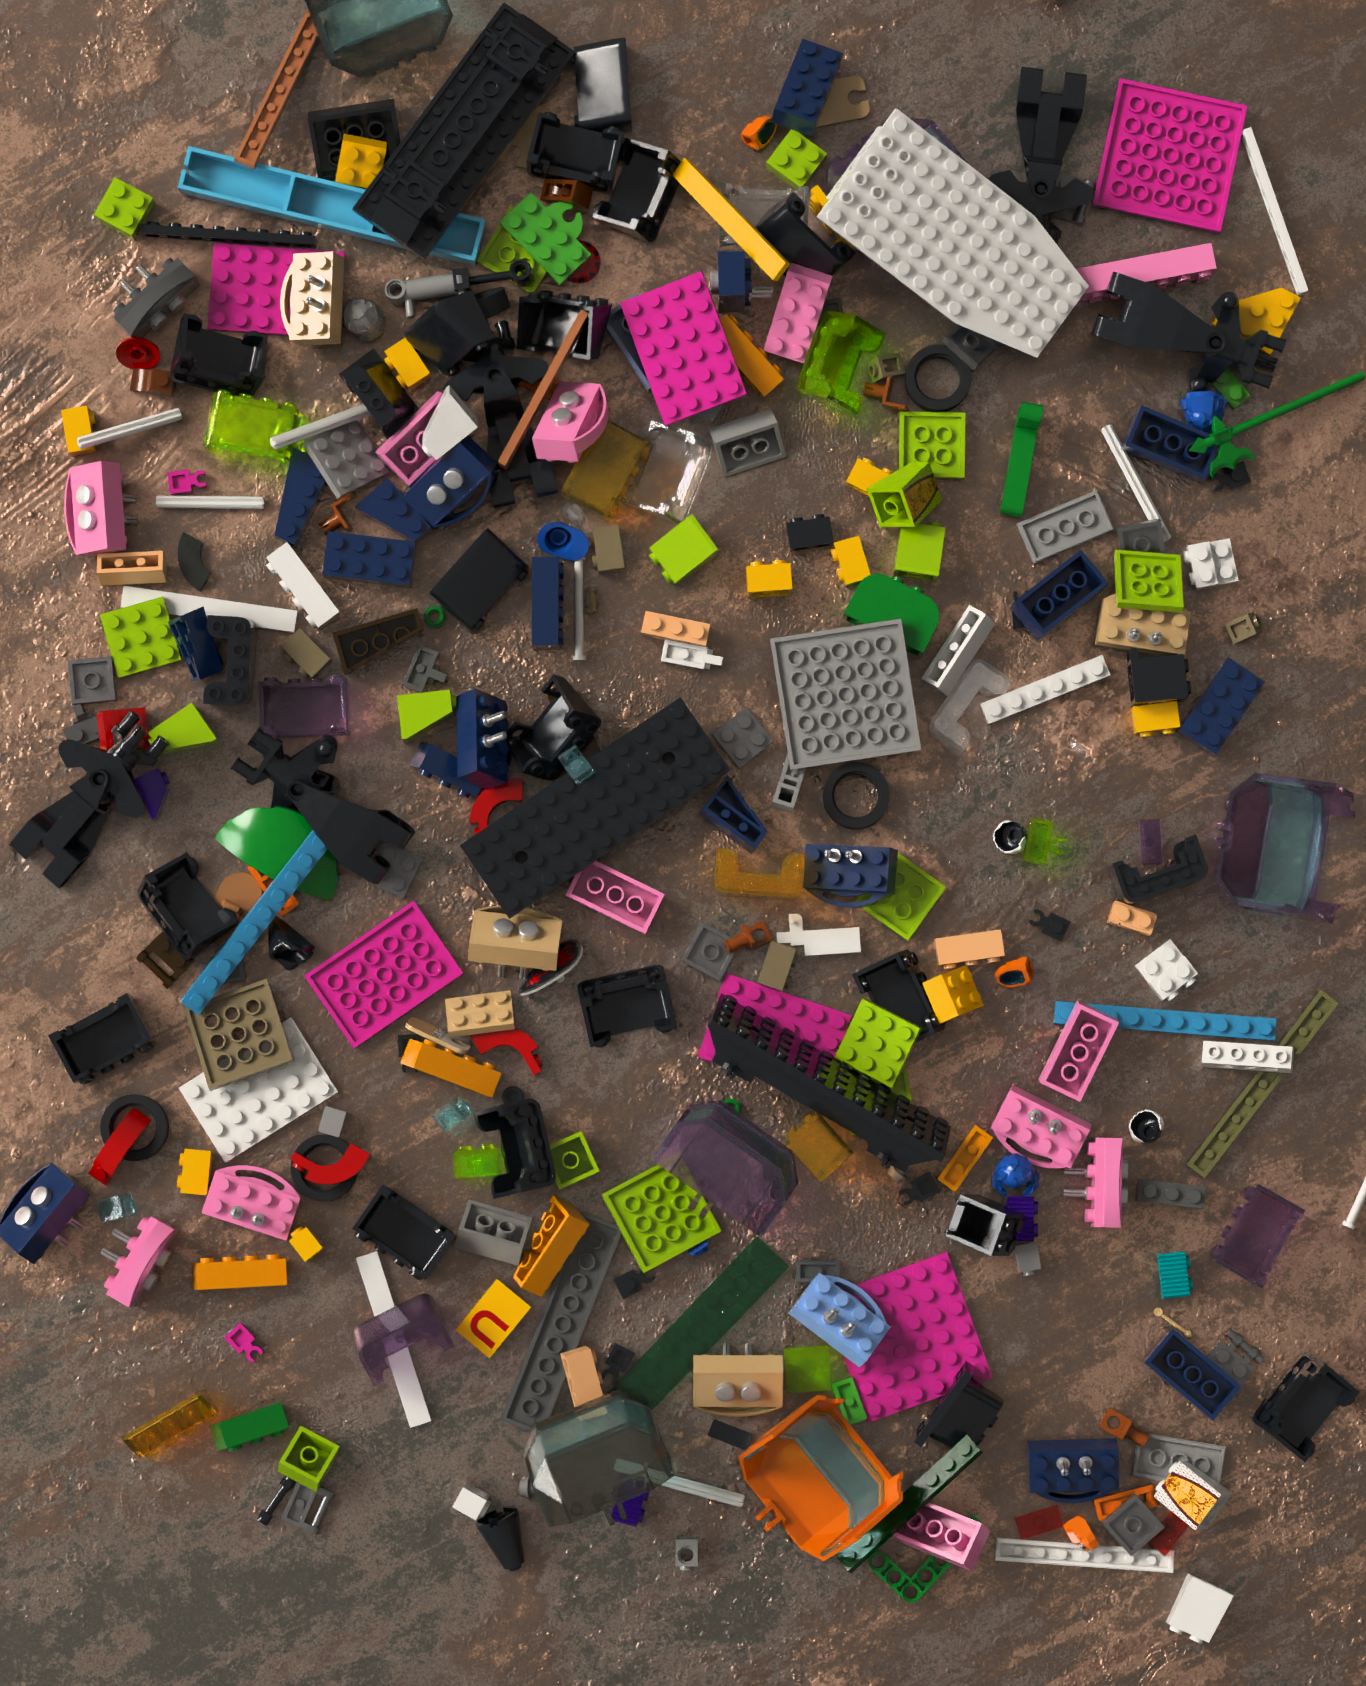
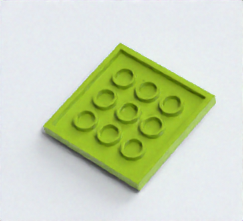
M680 1153L601 1195L643 1273L721 1232Z

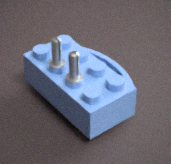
M820 1272L810 1282L789 1311L792 1317L858 1367L868 1360L890 1329L881 1310L865 1291L847 1280L830 1275H822ZM837 1285L842 1286L856 1294L866 1303V1305L870 1308L871 1311H869L856 1297L842 1290Z

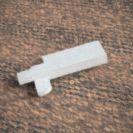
M795 913L789 914L790 932L776 933L777 943H790L791 946L804 945V956L861 953L859 927L803 931L802 917Z

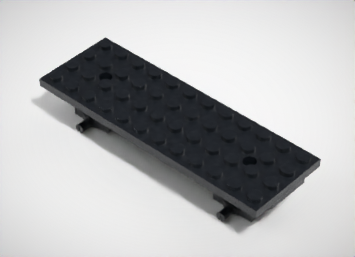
M503 3L354 205L352 211L425 261L571 61L575 51L533 20Z
M680 697L462 843L460 847L508 918L511 919L724 776L730 769Z
M721 993L711 1013L708 1028L715 1048L712 1061L727 1070L726 1076L729 1077L730 1075L729 1079L738 1076L751 1083L754 1076L868 1141L866 1151L882 1160L881 1165L882 1167L885 1165V1169L893 1166L905 1173L910 1165L933 1160L942 1162L946 1155L951 1128L945 1119L930 1115L929 1111L922 1106L917 1107L910 1104V1100L907 1097L894 1094L888 1086L875 1083L870 1076L853 1070L850 1064L844 1061H837L831 1053L825 1050H818L812 1042L806 1039H799L790 1029L780 1028L771 1018H763L752 1007H744L737 1003V999L733 996H725Z

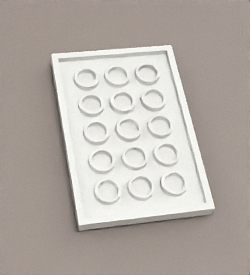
M292 1017L282 1024L294 1062L210 1091L204 1072L179 1087V1090L225 1163L338 1093L335 1085ZM269 1042L263 1043L261 1052L268 1053L272 1048V1044ZM243 1050L240 1053V1060H248L251 1056L250 1050ZM227 1057L220 1061L219 1067L226 1068L230 1064V1059Z

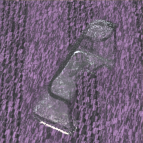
M651 421L645 433L647 442L651 445L650 451L637 484H630L623 489L620 502L671 523L680 524L686 519L711 455V445L696 433Z

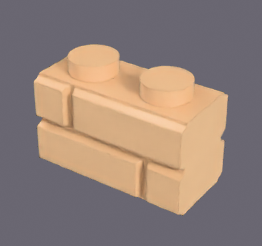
M1114 901L1107 923L1150 936L1158 914Z

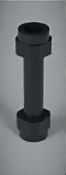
M287 1476L282 1478L280 1481L281 1486L266 1508L261 1509L256 1517L259 1522L266 1526L273 1517L272 1513L287 1491H291L296 1481Z

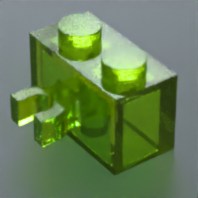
M1031 817L1022 863L1044 867L1048 850L1057 855H1063V850H1058L1055 846L1049 845V843H1065L1066 838L1062 837L1051 838L1053 821Z
M493 1144L480 1145V1149L471 1150V1146H460L458 1151H453L455 1178L500 1175L498 1148H493Z

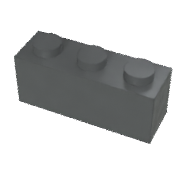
M1137 1179L1135 1201L1204 1209L1206 1187Z

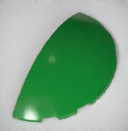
M261 806L247 809L242 814L227 821L219 830L215 839L240 860L264 875L275 879L313 829L300 812L281 806H275L274 808H261ZM328 849L296 890L317 898L332 901L339 879L336 866L338 860Z

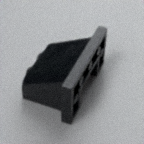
M374 348L339 374L352 393L355 392L379 424L378 428L387 440L419 409Z
M965 1361L953 1378V1384L932 1413L930 1415L927 1414L915 1430L914 1443L922 1447L927 1438L931 1437L952 1449L962 1438L968 1435L978 1446L985 1437L983 1432L986 1428H992L998 1417L996 1415L1003 1405V1399L972 1378L973 1365Z

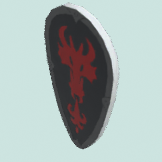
M573 939L560 943L556 971L533 968L522 982L518 993L524 996L537 992L554 981L558 983L563 982L565 979L564 975L571 971L581 959L583 953L582 944Z

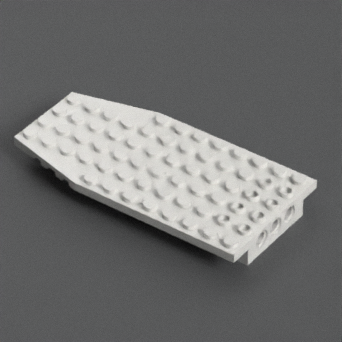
M894 109L882 127L878 126L825 198L828 202L816 217L953 323L1036 358L1089 287L1031 212L898 109Z

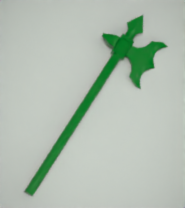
M1361 371L1232 428L1225 427V424L1219 418L1213 416V433L1209 434L1210 437L1206 439L1198 437L1188 451L1205 453L1208 447L1219 445L1218 456L1210 463L1212 479L1220 468L1227 467L1234 470L1240 460L1244 458L1255 460V455L1248 448H1236L1230 442L1233 436L1365 379V375Z

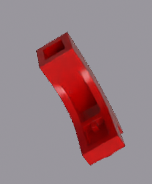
M509 778L505 784L482 791L476 799L470 815V824H479V828H475L474 835L488 827L489 817L497 806L506 802H523V778Z
M515 1028L512 1030L470 1035L481 1055L499 1046H510L522 1054L534 1076L542 1072L540 1067L543 1066V1063L537 1054L533 1056L531 1053L539 1047L523 1031Z
M133 1108L102 1147L88 1174L107 1186L128 1152L146 1131L151 1119Z
M351 1143L344 1156L332 1165H318L297 1152L293 1153L290 1160L294 1162L292 1166L302 1172L305 1169L309 1170L305 1179L318 1184H337L347 1181L358 1174L368 1162L371 1154Z

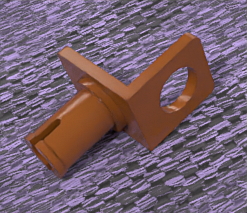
M891 376L887 377L884 386L865 382L864 387L866 389H863V396L882 398L884 409L909 412V408L906 405L889 402L894 382Z
M351 492L333 503L331 507L334 510V515L318 524L326 536L328 531H333L341 525L348 531L353 530L340 507L357 496L356 492Z
M761 921L749 928L743 924L740 931L741 934L723 943L727 952L731 954L744 946L749 947L750 951H753L771 942L773 938L765 923ZM757 929L762 930L765 933L764 939L762 941L754 940L752 937L753 931Z
M1112 1408L1107 1410L1099 1424L1100 1428L1121 1440L1128 1438L1142 1448L1150 1436L1132 1426L1133 1420ZM1111 1416H1116L1120 1420V1425L1116 1429H1111L1107 1425V1420Z

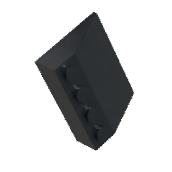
M394 99L308 112V124L318 178L325 180L336 179L344 134L387 142L383 166L401 143Z

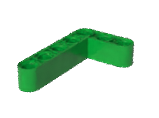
M1021 402L1015 423L1000 514L1022 518L1037 430L1041 423L1044 405Z
M966 1516L970 1519H973L981 1523V1521L975 1516ZM876 1550L868 1558L870 1568L909 1603L918 1601L952 1564L946 1561L945 1564L938 1565L935 1562V1556L929 1555L913 1574L909 1576L880 1550ZM876 1555L884 1557V1563L880 1567H875L872 1564V1559ZM925 1569L932 1572L931 1579L929 1581H922L920 1579L921 1571ZM896 1570L900 1572L901 1577L899 1581H889L888 1575L891 1571ZM908 1586H914L917 1589V1594L912 1598L905 1596V1589Z

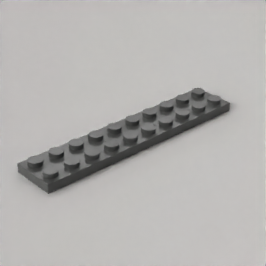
M582 1212V1216L590 1225L557 1275L501 1418L502 1421L543 1436L566 1377L560 1353L577 1348L622 1234L617 1225Z

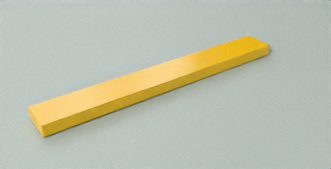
M684 158L672 174L673 177L772 280L778 281L790 263L689 159Z

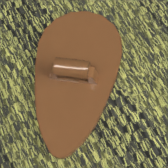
M245 872L233 873L227 876L220 884L214 902L220 910L224 907L233 910L238 922L234 928L212 944L218 945L228 940L262 896V888L251 874Z

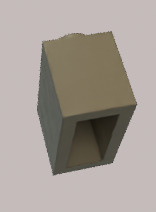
M619 524L592 528L593 534H589L590 547H595L596 555L592 556L593 569L598 568L599 574L625 571Z
M300 628L281 646L284 650L282 655L290 663L295 661L300 666L297 670L306 679L310 676L314 680L332 662Z
M771 941L757 984L781 992L783 988L788 989L792 976L788 975L790 967L795 968L799 955L795 954L796 949Z

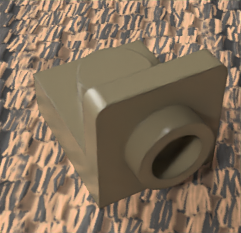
M900 353L877 356L868 362V373L873 383L887 379L888 376L893 378L905 374Z
M1254 612L1247 613L1225 624L1233 644L1262 632V622Z

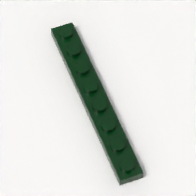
M968 1435L962 1438L903 1493V1501L857 1542L835 1555L850 1573L854 1572L983 1453Z

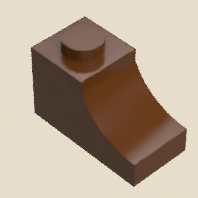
M545 179L540 200L548 203H570L574 205L573 209H589L594 188L578 180Z
M133 368L130 391L174 398L176 382L170 378V371L154 368L151 370Z

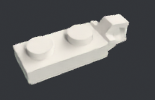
M665 639L661 662L710 670V665L722 667L723 657L713 655V650L708 649V647Z

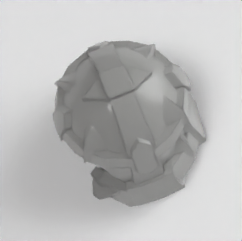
M354 297L343 306L342 320L345 327L351 332L356 333L359 342L373 341L383 333V319L385 316L373 300Z

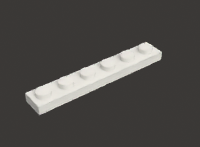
M1100 655L980 704V707L989 725L1109 677L1110 672L1103 655Z

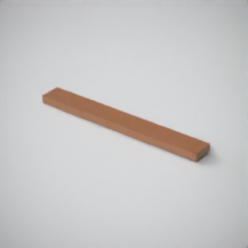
M305 12L238 149L234 162L255 170L326 24L325 19Z
M580 310L498 460L499 467L507 470L589 319L588 312Z

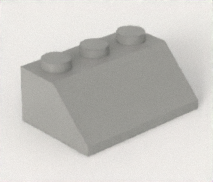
M771 408L709 429L724 477L786 457L778 423Z
M469 1199L454 1248L518 1266L533 1217Z

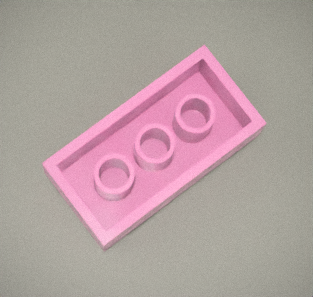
M794 263L790 264L764 351L804 364L806 363L831 285L832 275Z
M437 391L375 452L406 485H410L436 460L433 456L429 457L422 449V436L443 395L441 392Z
M596 861L575 875L566 893V897L646 935L665 894Z
M1077 1000L1039 1077L1040 1083L1080 1102L1119 1024L1118 1019Z
M929 1502L901 1527L892 1538L912 1548L973 1571L990 1530L978 1521Z

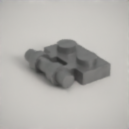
M1229 1329L1225 1336L1231 1342L1226 1345L1220 1340L1206 1357L1242 1386L1255 1370L1248 1363L1253 1359L1260 1364L1265 1357L1259 1353L1258 1348L1249 1345L1240 1333L1237 1334L1232 1329ZM1236 1346L1246 1353L1243 1358L1233 1351Z

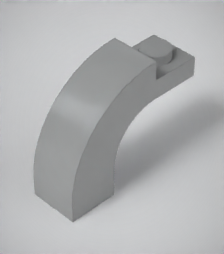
M788 753L771 807L793 813L806 767L790 770Z

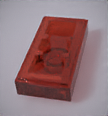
M1057 1505L1014 1518L1021 1540L1063 1527Z
M1172 1511L1162 1522L1165 1528L1147 1542L1164 1557L1189 1526Z

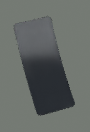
M714 1419L708 1436L746 1450L749 1447L753 1434Z

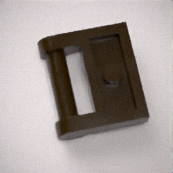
M163 932L136 957L139 963L143 962L163 982L162 985L166 989L170 988L195 962L193 958L184 960ZM152 952L158 955L174 971L171 976L149 957Z

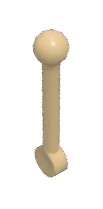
M1155 1308L1154 1314L1156 1316H1161L1184 1333L1187 1339L1193 1337L1191 1330L1184 1329L1164 1314L1161 1308Z

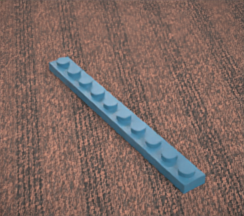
M313 830L180 1000L182 1004L197 1015L202 1012L328 849Z
M1055 1001L1054 1024H1066L1075 1005L1074 1002ZM1088 1004L1117 1018L1119 1021L1117 1029L1275 1041L1276 1018Z

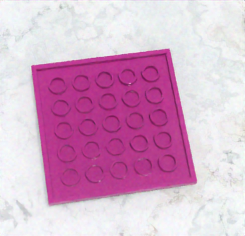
M1120 78L1092 206L1220 233L1248 106Z
M947 1252L856 1284L874 1300L881 1310L886 1323L890 1326V1329L862 1366L858 1367L843 1355L850 1377L854 1380L866 1413L867 1423L944 1396L953 1384V1378L965 1361L973 1365L972 1378L977 1382L993 1378ZM846 1288L842 1289L856 1297L869 1311H871L870 1308L866 1305V1303L856 1294H854Z

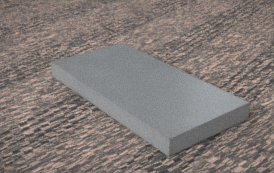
M1098 490L1016 524L1033 565L1115 530Z
M1145 1433L1150 1436L1143 1448L1136 1443L1131 1476L1158 1481L1166 1480L1170 1475L1169 1469L1175 1462L1187 1461L1221 1484L1226 1446Z

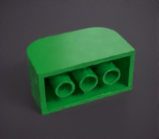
M872 574L865 577L854 592L842 619L854 625L902 618L906 650L921 658L939 621V610L935 602L924 595V590L916 586L910 588L904 585L905 581L899 577L893 576L890 578L883 574Z

